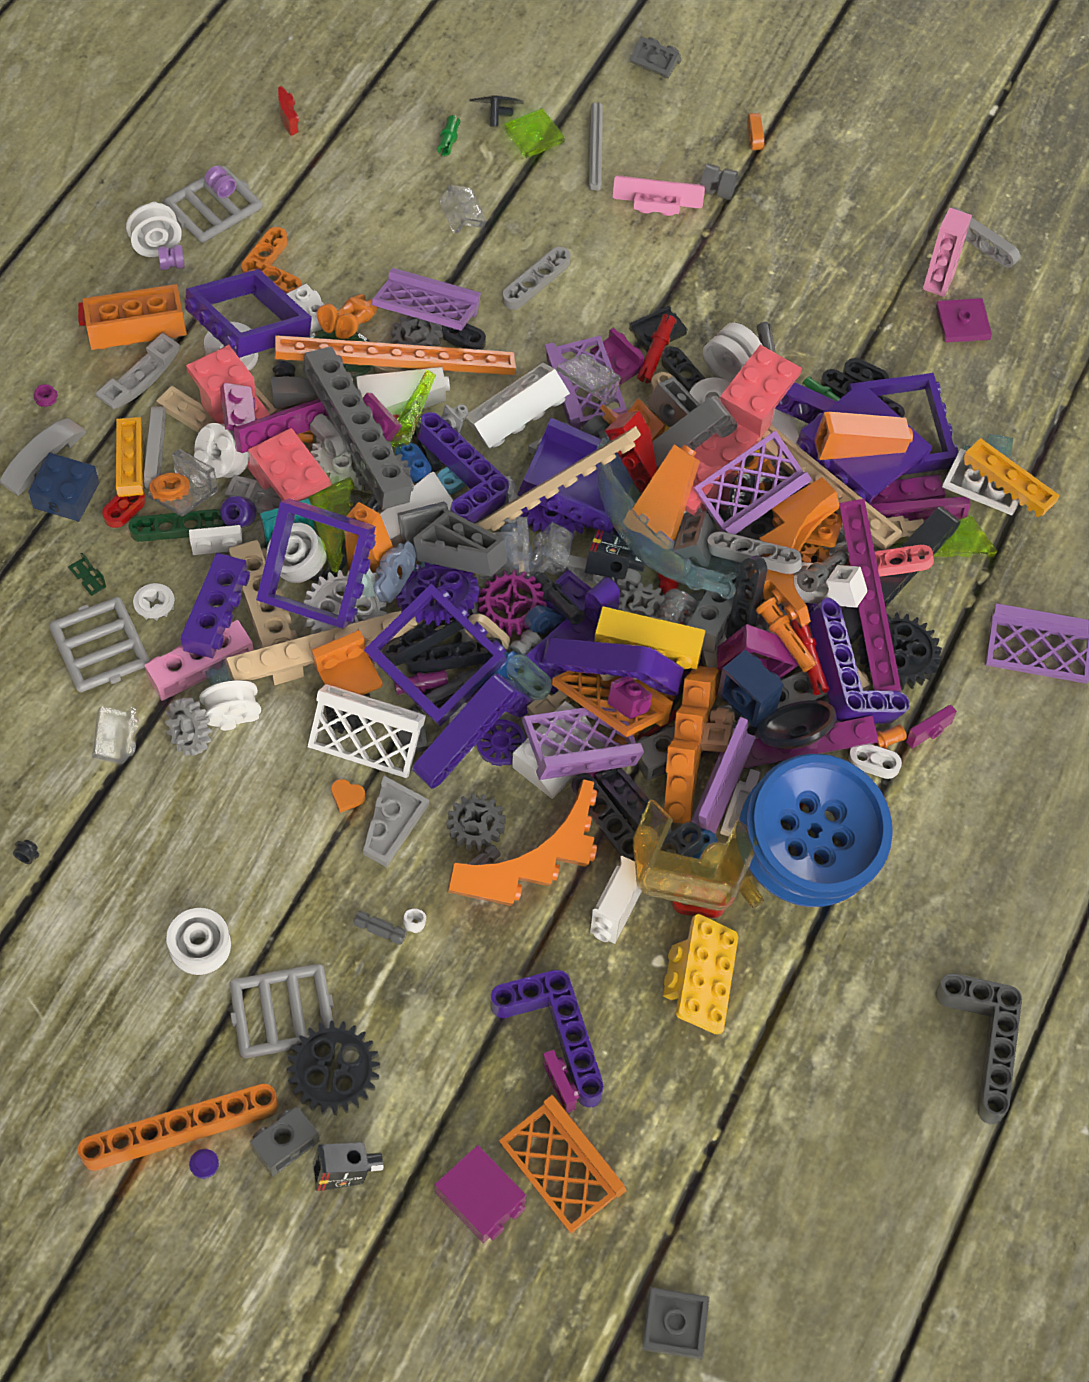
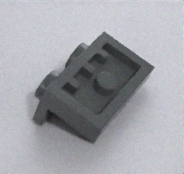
M642 36L629 59L630 63L668 79L676 64H680L682 61L679 50L670 45L665 47L652 37L647 39Z

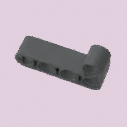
M717 396L705 400L652 441L657 470L674 444L680 448L684 444L695 450L715 433L723 438L736 430L738 427L737 421Z

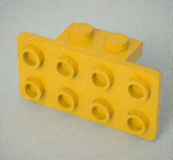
M700 914L693 916L691 919L688 939L671 946L668 954V970L664 978L663 997L670 1000L678 998L676 1008L678 1018L718 1035L723 1033L738 934L736 931Z

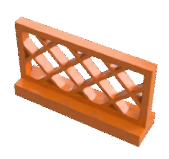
M567 671L552 678V685L625 737L654 723L663 726L669 721L673 702L638 679L633 681L652 693L651 706L649 711L643 715L629 719L609 705L608 700L600 699V696L609 697L612 681L621 678V676L603 681L600 674L587 673V676H583L582 674L584 673ZM565 682H574V683H577L578 686H577V685H569V684H567V683H565ZM582 683L596 685V688L582 686ZM582 694L596 696V699L587 698ZM602 708L615 709V712L605 711ZM621 721L634 722V724L626 726Z
M551 1095L543 1102L544 1105L502 1137L499 1142L570 1234H572L614 1198H619L627 1190L555 1097ZM542 1115H545L551 1122L549 1134L533 1132L534 1122ZM530 1126L529 1132L524 1131L527 1127ZM554 1127L560 1133V1135L554 1134ZM517 1135L528 1136L526 1152L514 1151L508 1143ZM533 1137L549 1139L547 1154L531 1153ZM553 1139L565 1140L567 1142V1156L551 1155ZM572 1150L579 1158L571 1157ZM518 1156L526 1157L525 1164ZM530 1158L546 1159L544 1175L532 1174L529 1171ZM550 1160L566 1161L565 1177L548 1176ZM571 1162L583 1163L586 1166L585 1179L569 1178ZM590 1173L594 1176V1178L597 1181L589 1180ZM536 1179L543 1180V1187ZM548 1180L564 1182L562 1198L550 1197L546 1193ZM568 1182L585 1184L583 1200L566 1199ZM588 1186H601L607 1195L599 1202L587 1201ZM554 1202L561 1203V1211ZM566 1203L582 1205L581 1216L572 1224L564 1216ZM586 1205L593 1206L586 1212Z

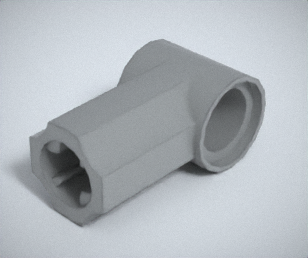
M323 414L315 416L314 420L310 423V431L324 443L327 454L331 458H337L349 452L332 420Z

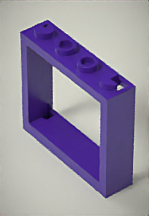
M259 269L186 289L184 303L188 313L224 346L230 345L239 358L274 348L275 336L310 337L312 317ZM252 293L281 321L240 332L212 304Z
M934 373L863 382L877 396L925 390L942 452L929 454L920 465L918 463L914 464L902 475L951 469L959 451L957 445L952 440V426L947 422L946 404L941 401L940 383L935 380ZM860 383L850 384L847 393Z
M290 498L280 501L256 600L344 629L353 623L354 617L358 612L355 605L364 590V584L361 582L363 575L368 572L370 567L368 555L370 549H373L376 543V534H374L376 526ZM295 514L359 535L339 615L276 594Z
M430 584L364 651L441 727L507 659L503 654L506 650L496 640L491 642L485 636L487 631L478 622L473 625L467 619L469 616L467 611L459 604L455 607L449 601L451 596L441 586L436 589ZM433 598L493 656L440 709L380 652Z

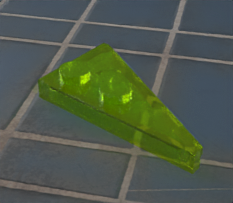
M429 370L425 371L397 419L402 427L390 441L392 447L408 446L436 377Z
M348 477L307 497V499H309L312 506L347 516L350 512L351 503L349 500L351 488H354V482L351 477ZM315 521L331 570L336 573L342 561L343 554L341 553L343 539H345V531Z
M972 515L961 519L958 529L933 557H971L972 554H987V557H994L997 550Z

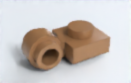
M717 708V710L711 711L710 723H706L701 741L702 750L726 752L733 734L734 712L729 711L728 708Z

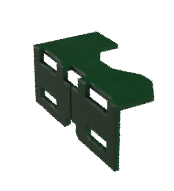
M80 553L81 559L68 566V568L77 579L82 578L84 580L82 585L93 596L106 588L105 579L98 568L95 569L87 557ZM82 562H85L89 568L87 569ZM76 567L80 573L77 574L73 568ZM96 579H99L103 585L101 586ZM90 584L94 590L91 591L87 585Z

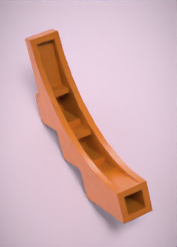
M821 477L772 508L774 516L772 523L775 529L759 538L760 541L792 548L800 552L812 531L825 518L840 508L837 492ZM762 554L761 556L770 557L772 554ZM767 569L762 598L766 601L770 597H775L777 600L776 604L779 605L781 603L788 617L791 620L795 619L801 627L811 622L807 605L795 588V573L785 574Z
M697 666V669H692L684 679L682 706L676 712L674 739L668 746L664 816L669 822L684 824L692 820L696 780L702 752L701 741L705 725L709 721L711 710L718 696L721 670L714 667Z
M583 780L580 783L574 804L565 821L538 848L518 858L498 864L469 865L454 863L447 893L512 906L514 900L519 901L522 885L518 884V880L549 886L552 880L556 881L558 878L560 865L556 864V861L584 867L589 864V861H594L597 851V845H593L594 837L584 835V832H589L592 816H588L589 806H594L597 790L593 789L594 782Z

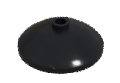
M805 700L794 702L774 710L759 723L757 732L760 740L773 748L800 749L812 745L824 737L834 726L837 715L834 707L824 701Z

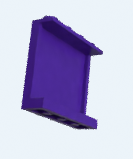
M863 382L824 411L900 417ZM824 412L801 430L796 442L803 451L862 499L864 498L868 504L914 464L918 463L920 465L923 463L932 449V446L911 427L913 440L904 453L819 460L814 438Z
M551 418L517 495H523L608 442ZM616 452L614 453L616 458L605 465L599 462L595 465L597 467L595 471L585 477L582 473L576 476L578 480L567 488L564 485L559 486V492L549 499H546L545 496L539 498L541 501L539 505L593 527L596 530L599 529L610 533L632 478Z

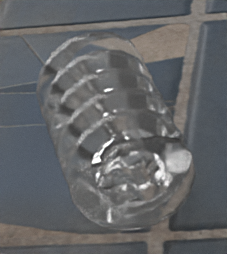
M670 589L666 593L665 600L662 601L661 609L658 610L657 618L655 619L677 624L685 623L687 616L684 614L692 615L693 613L692 608L688 605L695 606L697 601L684 591Z

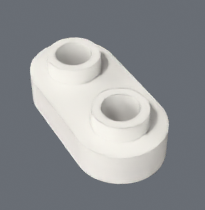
M871 744L851 748L848 756L849 762L862 771L886 779L897 776L902 765L901 758L897 753ZM857 757H863L865 761H861ZM883 765H888L891 769H886Z

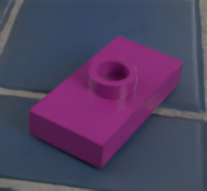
M948 705L911 728L906 743L913 749L928 738L935 739L944 731V728L952 724L957 712L952 705Z

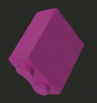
M479 1145L472 1149L434 1184L435 1194L482 1243L486 1242L489 1238L491 1240L497 1238L505 1228L503 1225L510 1218L513 1220L518 1218L526 1209L524 1206L526 1204V1194Z

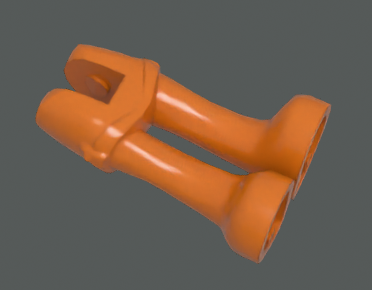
M358 294L346 300L339 310H336V307L329 303L322 305L317 311V320L325 332L332 333L335 330V334L339 339H347L357 332L358 326L361 323L368 322L376 314L379 307L372 305L373 299L366 302L365 295Z

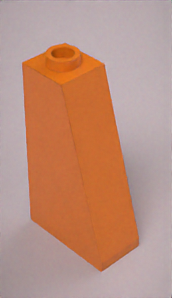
M824 412L814 441L819 460L904 453L913 440V432L911 427H908L906 418Z
M674 444L624 521L625 524L669 552L674 547L700 460L694 457L697 452L684 444L681 448Z
M358 502L346 517L376 526L374 532L376 534V543L374 548L370 549L368 559H370L369 568L371 572L377 573L376 569L380 566L382 556L389 549L393 548L380 513ZM345 531L348 571H350L359 535ZM400 565L397 568V574L399 575V579H401L400 576L402 575V568Z

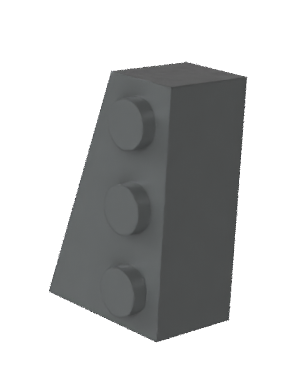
M449 510L413 538L418 561L490 577L508 562L504 539Z

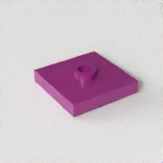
M983 298L937 301L936 309L945 343L991 340L992 332Z

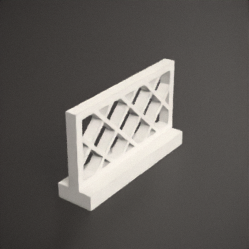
M328 684L318 690L316 698L318 704L308 743L309 748L397 776L409 777L420 730L424 725L426 715ZM325 705L334 708L338 715V718L329 723L323 714ZM351 714L359 716L363 723L362 726L355 730L351 728L346 719ZM341 720L348 734L337 738L330 725ZM375 722L383 723L388 733L378 738L370 725ZM366 728L373 741L362 746L355 733ZM326 729L333 741L327 745L316 742L318 732ZM400 730L413 733L411 742L404 746L395 734ZM350 736L357 750L353 752L345 751L340 741ZM391 736L398 749L387 754L380 741ZM375 744L382 758L378 760L370 759L365 749ZM400 752L405 760L404 769L395 767L390 757Z

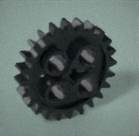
M896 612L894 618L891 619L887 613L896 665L900 667L897 668L901 690L904 689L905 684H908L911 689H914L916 682L922 686L925 679L931 680L933 673H936L941 661V656L939 655L942 647L938 646L940 639L933 638L934 630L926 631L928 623L919 625L918 617L910 621L909 614H906L904 619H901L898 612ZM862 631L858 642L857 655L861 656L859 663L866 664L864 672H870L864 633Z
M331 1020L328 1029H325L320 1022L318 1032H315L310 1027L308 1028L310 1037L306 1038L299 1035V1040L302 1043L301 1046L292 1045V1049L297 1055L288 1056V1061L293 1063L294 1066H290L286 1070L287 1073L295 1074V1076L291 1077L288 1082L289 1085L298 1084L293 1093L294 1095L303 1093L300 1102L305 1104L310 1100L311 1111H314L319 1105L321 1106L322 1115H325L328 1108H332L334 1116H337L338 1107H342L347 1114L349 1113V1104L352 1103L357 1109L359 1108L358 1099L360 1097L368 1101L366 1089L375 1091V1086L370 1081L379 1080V1074L373 1072V1070L380 1068V1063L372 1061L379 1056L378 1051H369L373 1047L374 1042L371 1040L364 1043L366 1032L364 1031L357 1036L356 1025H353L348 1031L346 1030L345 1021H342L339 1028H335V1024ZM340 1043L342 1046L337 1058L340 1069L334 1071L332 1088L327 1093L326 1087L330 1078V1071L327 1066L333 1065L335 1048ZM320 1045H327L331 1048V1051L327 1056L319 1057L315 1054L316 1048ZM348 1051H355L359 1054V1057L355 1062L347 1063L343 1060L344 1054ZM313 1073H321L324 1076L323 1082L319 1085L310 1084L308 1079ZM343 1078L351 1080V1088L347 1091L338 1090L336 1085L339 1080Z

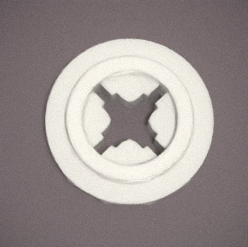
M153 583L143 586L136 592L133 604L138 615L143 616L146 620L154 618L157 621L159 617H167L168 612L174 610L175 598L173 592L167 586ZM158 598L159 604H155L151 608L150 602H154Z

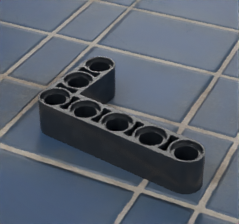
M582 773L573 778L571 788L575 796L583 780L594 782L593 789L597 790L594 806H589L588 814L592 816L594 822L619 855L643 866H654L650 874L642 876L640 881L642 884L653 885L703 848L705 840L700 827L696 823L686 822L654 846L647 849L590 774ZM598 805H607L603 812H594ZM622 825V829L619 832L610 833L612 826ZM690 833L698 835L697 839L693 842L685 841V837ZM628 846H638L637 850L634 853H625L626 848ZM668 849L676 851L675 855L671 858L663 857L664 852Z

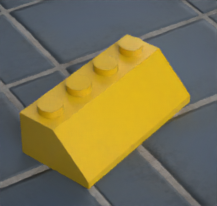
M602 607L595 633V642L648 647L658 651L684 669H697L701 657L705 630Z

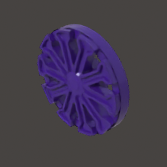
M498 719L489 729L492 735L486 733L478 741L477 750L482 759L492 763L491 765L513 764V756H511L509 751L513 753L517 749L513 745H522L526 741L525 734L516 723ZM496 726H500L501 730L498 731ZM511 727L513 730H511L509 733L506 732L507 729ZM516 735L520 736L519 738L512 739ZM496 752L495 758L490 757ZM502 753L504 754L506 759H501Z

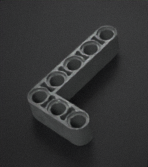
M948 974L942 979L937 989L936 998L938 1002L949 1008L990 1016L978 1115L983 1122L996 1124L1002 1120L1010 1105L1022 995L1017 988L1010 985L959 974ZM945 987L955 989L957 994L949 993ZM973 993L981 994L985 1000L977 999ZM1001 999L1009 1000L1012 1006L1003 1004ZM998 1024L1006 1026L1009 1032L1001 1031ZM999 1050L1003 1052L1006 1058L998 1057L994 1051ZM991 1077L999 1078L1003 1085L995 1084ZM987 1104H995L999 1108V1112L990 1110Z

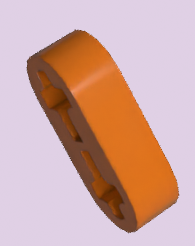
M748 113L747 129L751 150H763L764 132L761 114Z

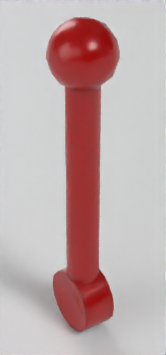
M677 709L672 711L667 724L673 720L676 721ZM667 724L663 726L657 725L646 733H640L637 739L644 736L650 737Z

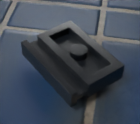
M670 306L629 324V330L633 331L635 338L646 352H648L652 343V334L657 331L664 314L668 315L667 320L670 315L676 319V323L669 336L670 342L687 335L686 326L676 313L671 311Z

